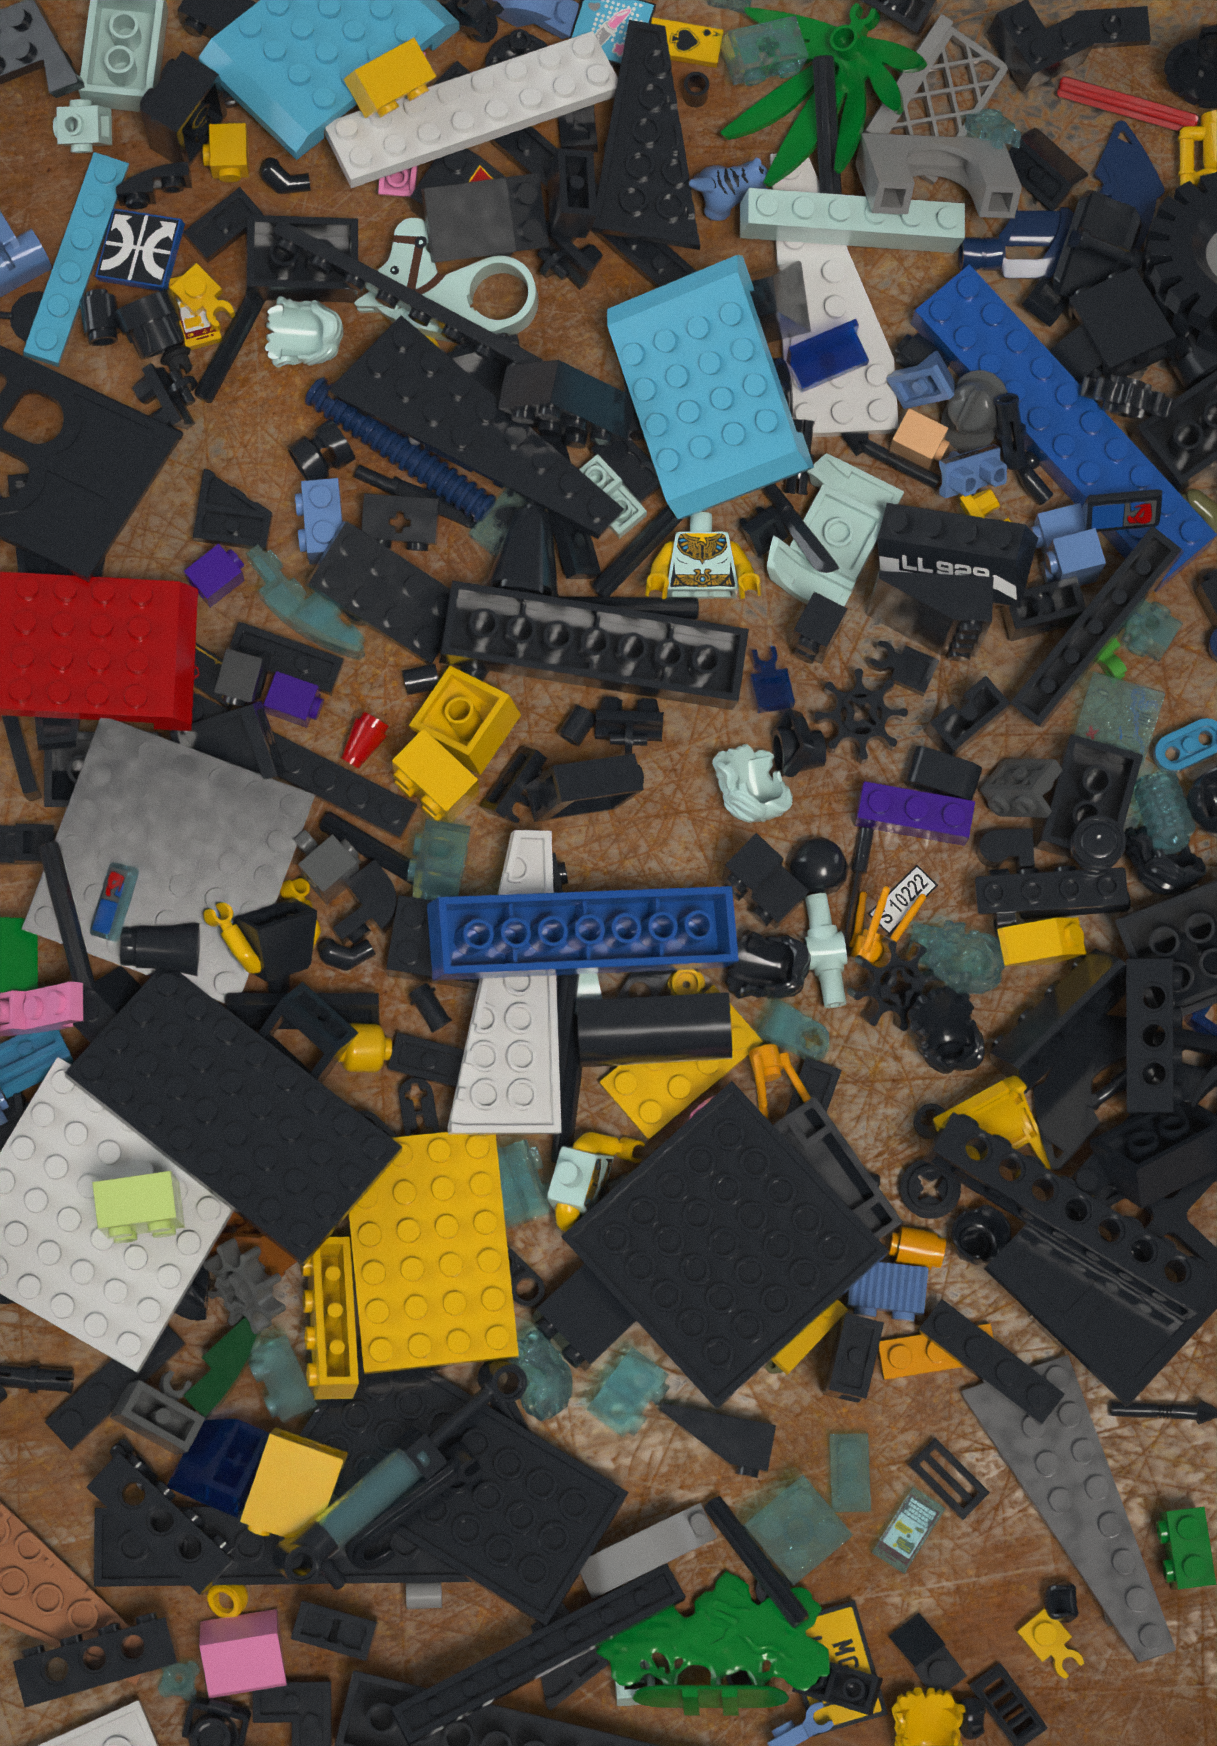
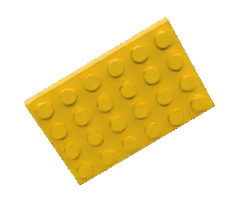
M448 1132L393 1137L392 1139L402 1146V1152L349 1213L364 1374L519 1358L496 1135H448Z

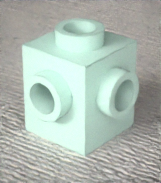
M84 99L69 100V107H57V116L53 121V131L57 138V144L71 147V153H92L93 146H111V108L92 105L91 100Z

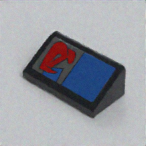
M1154 489L1089 495L1082 507L1085 530L1096 528L1097 532L1158 526L1161 517L1162 490Z

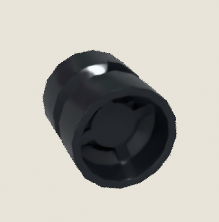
M332 419L314 428L312 437L302 436L286 446L290 457L306 481L326 479L329 477L331 468L340 470L356 460L349 443ZM322 448H326L327 451H325L322 455L320 450Z

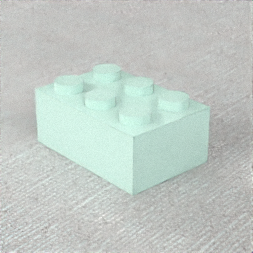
M90 0L80 73L85 88L78 90L81 99L91 100L92 105L140 112V101L149 88L155 89L160 81L168 19L166 0Z

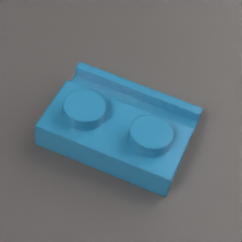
M60 1030L17 1035L0 1044V1088L6 1098L43 1081L57 1057L71 1065L74 1063Z

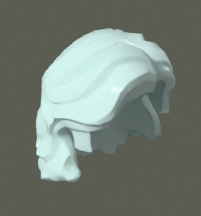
M283 296L277 298L276 306L268 309L267 313L269 316L267 319L270 322L266 324V328L274 333L266 335L269 343L266 344L265 350L268 351L267 356L276 367L286 364L296 365L302 362L312 366L331 360L338 354L343 337V324L340 316L332 309L316 300L312 302H296L291 299L287 300Z
M743 744L736 747V749L729 748L728 751H720L713 759L712 764L719 779V787L724 793V806L734 817L744 822L753 823L771 820L783 815L792 805L790 788L782 781L780 771H774L773 778L769 774L774 755L769 751L762 749L754 753L748 744Z

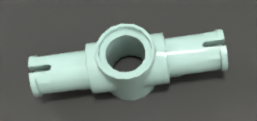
M812 894L805 898L810 929L807 931L808 937H804V944L811 954L809 970H814L815 976L819 977L825 1008H837L846 1005L841 974L844 971V965L847 964L843 932H838L837 926L832 925L827 894Z

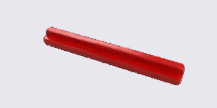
M1067 76L1062 77L1057 90V96L1177 132H1180L1186 126H1197L1198 115L1195 113Z

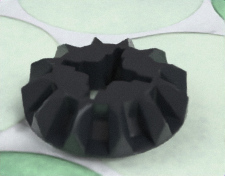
M922 1159L910 1165L901 1178L900 1196L907 1210L920 1218L938 1219L950 1213L959 1201L961 1183ZM919 1176L929 1183L934 1180L937 1181L940 1177L943 1179L939 1183L940 1186L936 1189L939 1194L938 1197L942 1202L931 1195L926 1198L923 1197L921 1200L918 1199L924 1189L921 1184L922 1181L918 1178Z

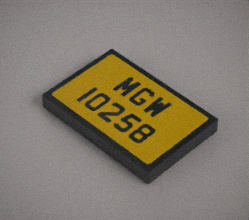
M855 1600L823 1609L819 1613L813 1627L806 1630V1635L829 1649L830 1662L877 1676ZM881 1688L872 1716L801 1694L806 1712L812 1704L823 1702L824 1707L814 1713L815 1722L825 1724L832 1720L834 1723L830 1730L823 1733L888 1715Z

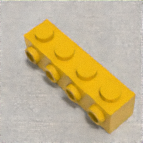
M328 1237L304 1266L300 1264L301 1276H308V1290H303L302 1296L303 1312L310 1313V1326H305L304 1343L306 1350L312 1349V1363H307L306 1380L308 1387H314V1400L353 1399L359 1385L350 1237Z

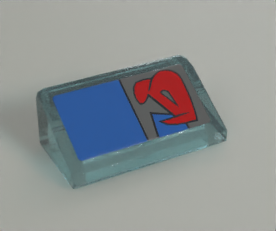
M115 862L110 863L89 933L91 935L113 942L119 941L140 873L139 869Z

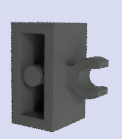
M306 830L294 839L297 847L306 856L298 864L302 878L308 881L310 887L328 905L347 888L345 881L360 871L358 864L361 861L358 858V852L345 838L339 842L333 834L320 846Z
M170 1370L165 1372L160 1378L159 1388L161 1392L140 1380L128 1383L109 1418L174 1455L188 1452L205 1420V1417L177 1402L179 1398L184 1397L183 1395L191 1389L192 1382L186 1380L181 1384L178 1391L173 1390L170 1386V1380L175 1372Z

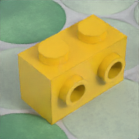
M412 38L355 69L343 80L364 117L367 118L377 112L381 118L399 108L396 101L407 96L409 101H412L428 92L429 89L426 84L437 76L416 39Z

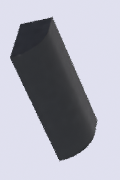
M729 992L577 1001L581 1068L732 1059Z

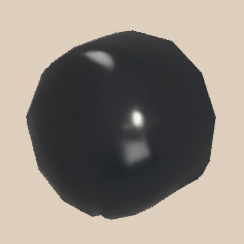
M814 837L801 841L791 852L789 861L790 873L812 894L826 893L829 895L835 893L847 880L849 866L844 853L835 842L827 838Z
M986 1204L974 1210L963 1211L956 1218L950 1229V1245L958 1257L963 1261L978 1266L989 1264L1011 1240V1224L1004 1213Z

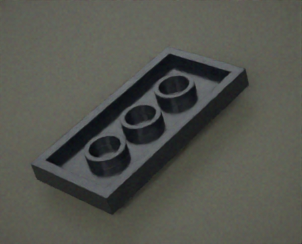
M343 521L305 585L427 665L432 664L441 650L450 588L348 521Z

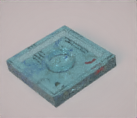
M1093 671L1074 735L1142 754L1141 764L1143 765L1166 693Z

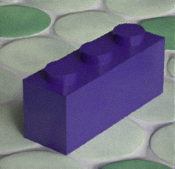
M864 781L860 790L854 826L965 846L970 836L975 801Z

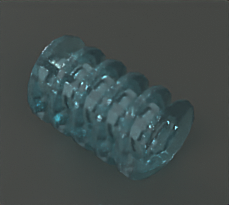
M1159 771L1140 777L1136 781L1133 791L1139 806V812L1143 816V823L1147 827V834L1152 838L1153 849L1157 851L1163 848L1165 854L1177 853L1183 850L1189 844L1190 836L1196 828L1195 822L1191 819V811L1187 807V800L1183 796V789L1178 784L1179 778L1172 771Z

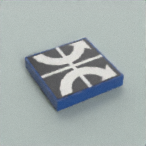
M113 208L95 277L101 282L157 291L168 289L185 223L182 219Z

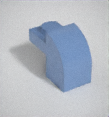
M493 0L498 1L504 8L501 14L496 15L497 17L515 27L536 24L561 39L570 37L579 8V3L574 0Z

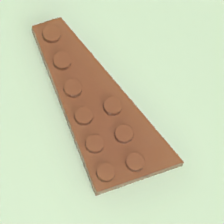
M0 1501L1 1623L55 1648H60V1639L82 1633L83 1640L98 1637L97 1629L120 1622L121 1629L131 1627ZM136 1635L130 1636L124 1644L125 1653L130 1658H139L144 1652L143 1640ZM92 1647L87 1653L86 1661L101 1669L106 1663V1653L100 1647ZM143 1674L124 1680L138 1685Z

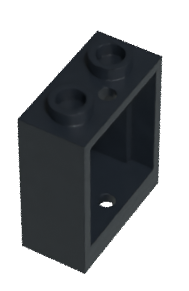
M635 753L554 765L526 785L534 822L615 810L644 790V773L641 766L637 763Z
M301 982L280 1000L258 1034L320 1083H323L358 1035V1032L304 982ZM285 1018L324 1053L312 1071L273 1037Z

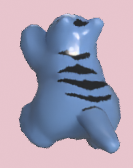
M759 158L729 168L713 165L697 173L689 181V186L695 191H701L705 200L704 213L706 217L711 220L722 221L730 216L731 209L735 205L741 203L748 188L768 189L765 188L766 185L763 181L769 170L762 165Z

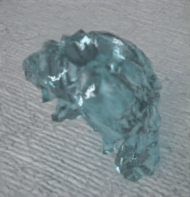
M946 920L941 929L930 932L929 939L927 940L928 966L932 969L934 975L938 979L945 981L957 993L984 994L998 987L1002 980L1001 973L1006 967L999 939L991 934L980 933L978 930L969 931L970 934H965L966 923H954L952 920Z
M533 1330L526 1333L523 1339L517 1340L519 1358H510L509 1362L519 1366L525 1372L527 1388L520 1398L522 1406L526 1413L534 1416L541 1422L553 1418L568 1406L573 1394V1380L571 1370L568 1364L563 1361L560 1351L556 1350L551 1341L546 1339L540 1331Z

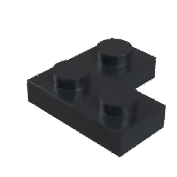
M332 1681L287 1682L286 1686L253 1691V1723L292 1722V1746H332Z

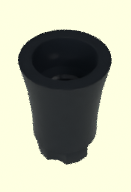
M200 923L164 927L138 926L137 929L122 928L121 965H136V968L174 971L198 976Z

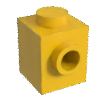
M246 123L209 124L210 144H203L204 166H210L213 179L219 178L222 182H237L241 178H249V143Z

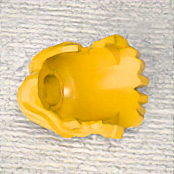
M917 1687L913 1691H907L906 1695L901 1694L897 1697L896 1703L891 1709L896 1721L894 1727L896 1731L895 1746H962L959 1727L963 1721L965 1706L955 1703L950 1691L946 1690L943 1692L939 1689L935 1692L934 1688H928L924 1695L922 1688Z

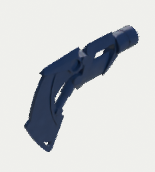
M1120 120L1113 128L1094 176L1102 183L1099 193L1136 208L1141 218L1142 227L1135 249L1140 250L1152 223L1156 201L1163 195L1165 189L1143 146L1127 123ZM1123 133L1129 143L1118 139L1119 134ZM1017 207L1015 218L1009 219L1006 227L998 237H965L958 247L959 269L963 270L970 264L974 270H1000L1004 278H1041L1044 275L1046 278L1051 279L1056 271L1074 213L1068 207H1061L1060 211H1018ZM1006 246H1051L1042 259H1006Z

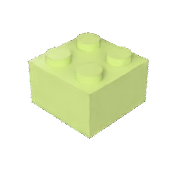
M171 1171L92 1182L98 1229L108 1239L114 1238V1243L133 1242L137 1240V1234L152 1233L154 1238L176 1235V1229L185 1228L180 1182Z

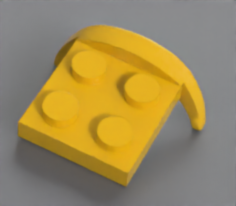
M1018 1076L1008 1077L933 1118L938 1132L943 1122L953 1112L958 1115L965 1114L978 1122L979 1128L991 1135L996 1134L1006 1138L1015 1150L1028 1143L1037 1158L1045 1164V1168L1051 1169L1040 1130L1024 1095L1027 1086ZM966 1146L968 1156L974 1160H980L977 1149L972 1146Z

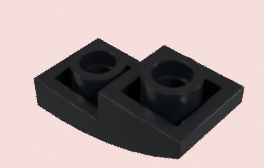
M189 162L161 165L125 180L116 186V194L120 206H126L129 209L135 210L144 209L148 204H156V190H162L165 193H179L184 188H192Z
M830 1662L829 1675L819 1677L816 1684L812 1685L807 1691L796 1690L793 1687L792 1692L872 1716L883 1678Z

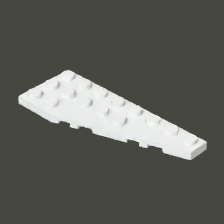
M770 154V167L777 154ZM809 157L792 173L771 186L772 190L820 193V182ZM775 241L777 266L798 260L802 263L811 328L809 333L782 339V356L789 368L793 388L792 419L802 420L801 432H803L804 420L815 421L812 437L842 436L841 433L869 432V435L896 433L899 428L897 396L886 379L895 371L894 357L847 246Z

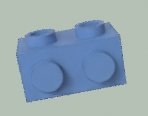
M338 478L301 481L302 493L295 494L297 516L304 515L305 529L298 530L300 552L307 551L310 565L319 562L343 522Z

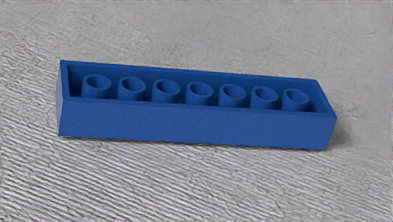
M732 886L438 897L427 904L433 981L726 968L739 961Z

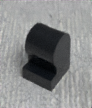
M1033 828L992 830L987 832L977 845L976 853L979 861L983 865L992 868L999 867L1005 862H1015L1016 871L1033 868L1035 866Z

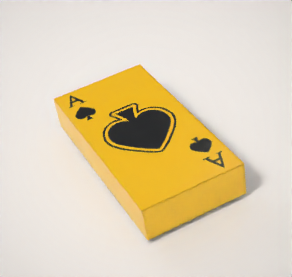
M652 17V24L665 26L670 60L717 68L724 30Z

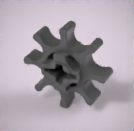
M231 1238L216 1248L218 1254L203 1263L204 1268L212 1272L216 1277L215 1288L208 1291V1296L210 1299L216 1297L224 1299V1306L230 1311L228 1323L231 1326H234L246 1317L252 1332L258 1334L272 1325L271 1319L286 1310V1306L279 1302L272 1294L273 1286L281 1281V1276L278 1273L272 1276L265 1273V1266L259 1262L261 1249L258 1246L241 1254L236 1239Z

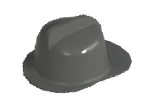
M975 370L963 375L955 384V395L947 401L941 419V424L948 427L945 437L956 450L962 449L965 452L990 445L999 426L995 399L999 395L1008 393L1003 381L994 373L985 370Z

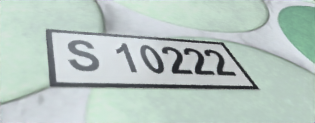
M916 865L889 892L879 926L889 935L899 925L918 896L925 894L927 897L938 884ZM876 906L868 913V915L871 918L873 917Z

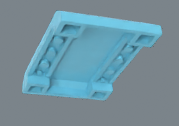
M260 0L211 38L198 59L199 62L219 74L221 86L298 160L324 139L326 126L343 116L357 104L343 80L355 69L412 38L416 39L422 51L427 47L433 51L459 30V21L437 0Z
M735 255L607 309V326L665 500L677 519L690 517L814 468L803 433L796 431L750 294V292L755 290L743 255Z

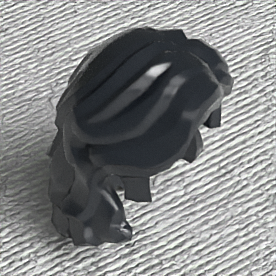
M1150 824L1144 825L1139 829L1128 827L1124 832L1126 837V854L1137 869L1139 880L1151 891L1162 895L1181 893L1185 889L1197 885L1198 881L1205 876L1207 871L1202 858L1191 853L1188 843L1180 846L1181 855L1175 852V846L1178 842L1176 836L1179 833L1177 828H1163L1156 833Z
M749 929L742 932V940L737 941L739 961L730 965L732 968L728 969L725 973L727 978L725 983L729 985L728 991L730 994H733L737 999L750 996L782 999L793 997L801 992L804 987V980L809 973L811 954L807 946L788 935H781L779 937L768 936L765 938Z
M949 985L943 988L938 987L936 991L934 989L930 990L927 993V997L924 994L918 996L908 1013L910 1028L916 1035L918 1052L923 1056L929 1067L943 1074H949L953 1070L976 1069L983 1061L985 1055L983 1035L974 1019H971L972 1010H974V1006L970 1001L971 996L967 992L956 993Z

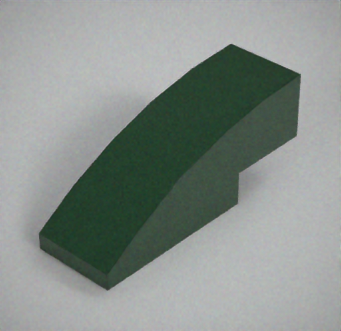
M246 1317L201 1357L211 1370L183 1395L206 1420L225 1402L238 1384L258 1344L261 1332L254 1334Z

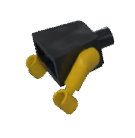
M303 878L283 882L280 894L286 901L236 917L235 925L231 923L233 910L229 904H216L221 914L220 919L216 916L213 909L210 908L204 911L206 923L213 927L220 926L222 928L221 936L232 954L245 971L267 982V989L270 993L288 992L290 990V975L309 968L313 949L321 933V927L317 919V910L313 909L311 901L305 898L309 893L310 885Z

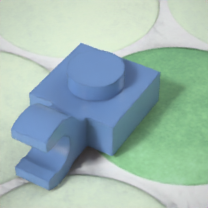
M816 1702L808 1708L804 1722L795 1726L793 1721L790 1720L773 1729L771 1732L774 1738L767 1742L768 1745L796 1746L817 1733L830 1730L834 1725L832 1720L825 1724H818L814 1720V1713L824 1707L823 1702Z

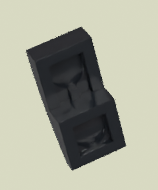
M594 105L558 117L562 149L598 152Z
M16 823L15 826L0 825V865L42 864L39 846L54 842V825Z

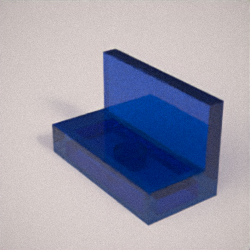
M853 319L788 348L786 362L801 393L868 365L869 358L857 335L859 328L857 319Z

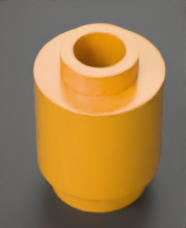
M901 1226L899 1233L892 1232L888 1255L894 1256L895 1264L928 1267V1270H931L932 1267L941 1268L945 1254L946 1238L938 1237V1234L935 1232Z

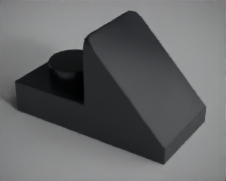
M920 1613L916 1614L888 1636L927 1689L934 1688L935 1692L939 1689L943 1692L949 1691L967 1677L945 1647V1642Z

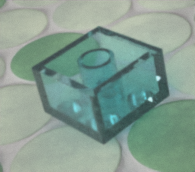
M804 1475L796 1479L743 1524V1527L791 1586L797 1584L853 1536Z

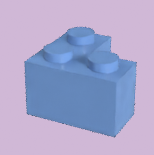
M1081 503L1037 514L1033 523L1034 526L1030 527V530L1038 537L1036 548H1041L1044 561L1040 562V567L1045 583L1077 576L1079 586L1096 582L1106 561L1096 528L1085 530Z

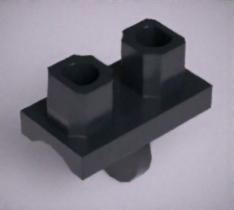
M439 1L459 21L458 31L469 33L474 41L487 43L496 36L498 21L495 15L501 14L504 10L498 1Z
M549 220L546 223L549 247L539 248L540 251L537 254L545 262L540 269V273L545 278L550 277L554 273L562 281L568 278L581 290L588 284L593 271L599 265L603 255L594 244H588L579 250L573 244L577 237L550 235Z
M152 363L142 368L145 376L132 389L143 404L147 405L158 398L162 405L160 409L149 416L173 428L180 427L187 430L196 423L186 407L195 402L191 393L198 386L195 377L187 376L183 378L178 369L168 374L164 367L155 368Z
M618 697L603 698L600 710H596L595 739L610 740V745H625L624 755L632 754V746H647V741L662 742L664 712H659L656 699L642 698L637 700V711H622V699Z

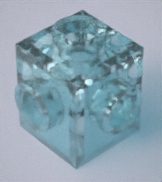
M1145 600L1125 625L1126 631L1120 640L1127 643L1125 646L1132 653L1140 657L1147 655L1159 662L1183 622L1170 615L1171 611L1164 605L1154 601L1149 603Z

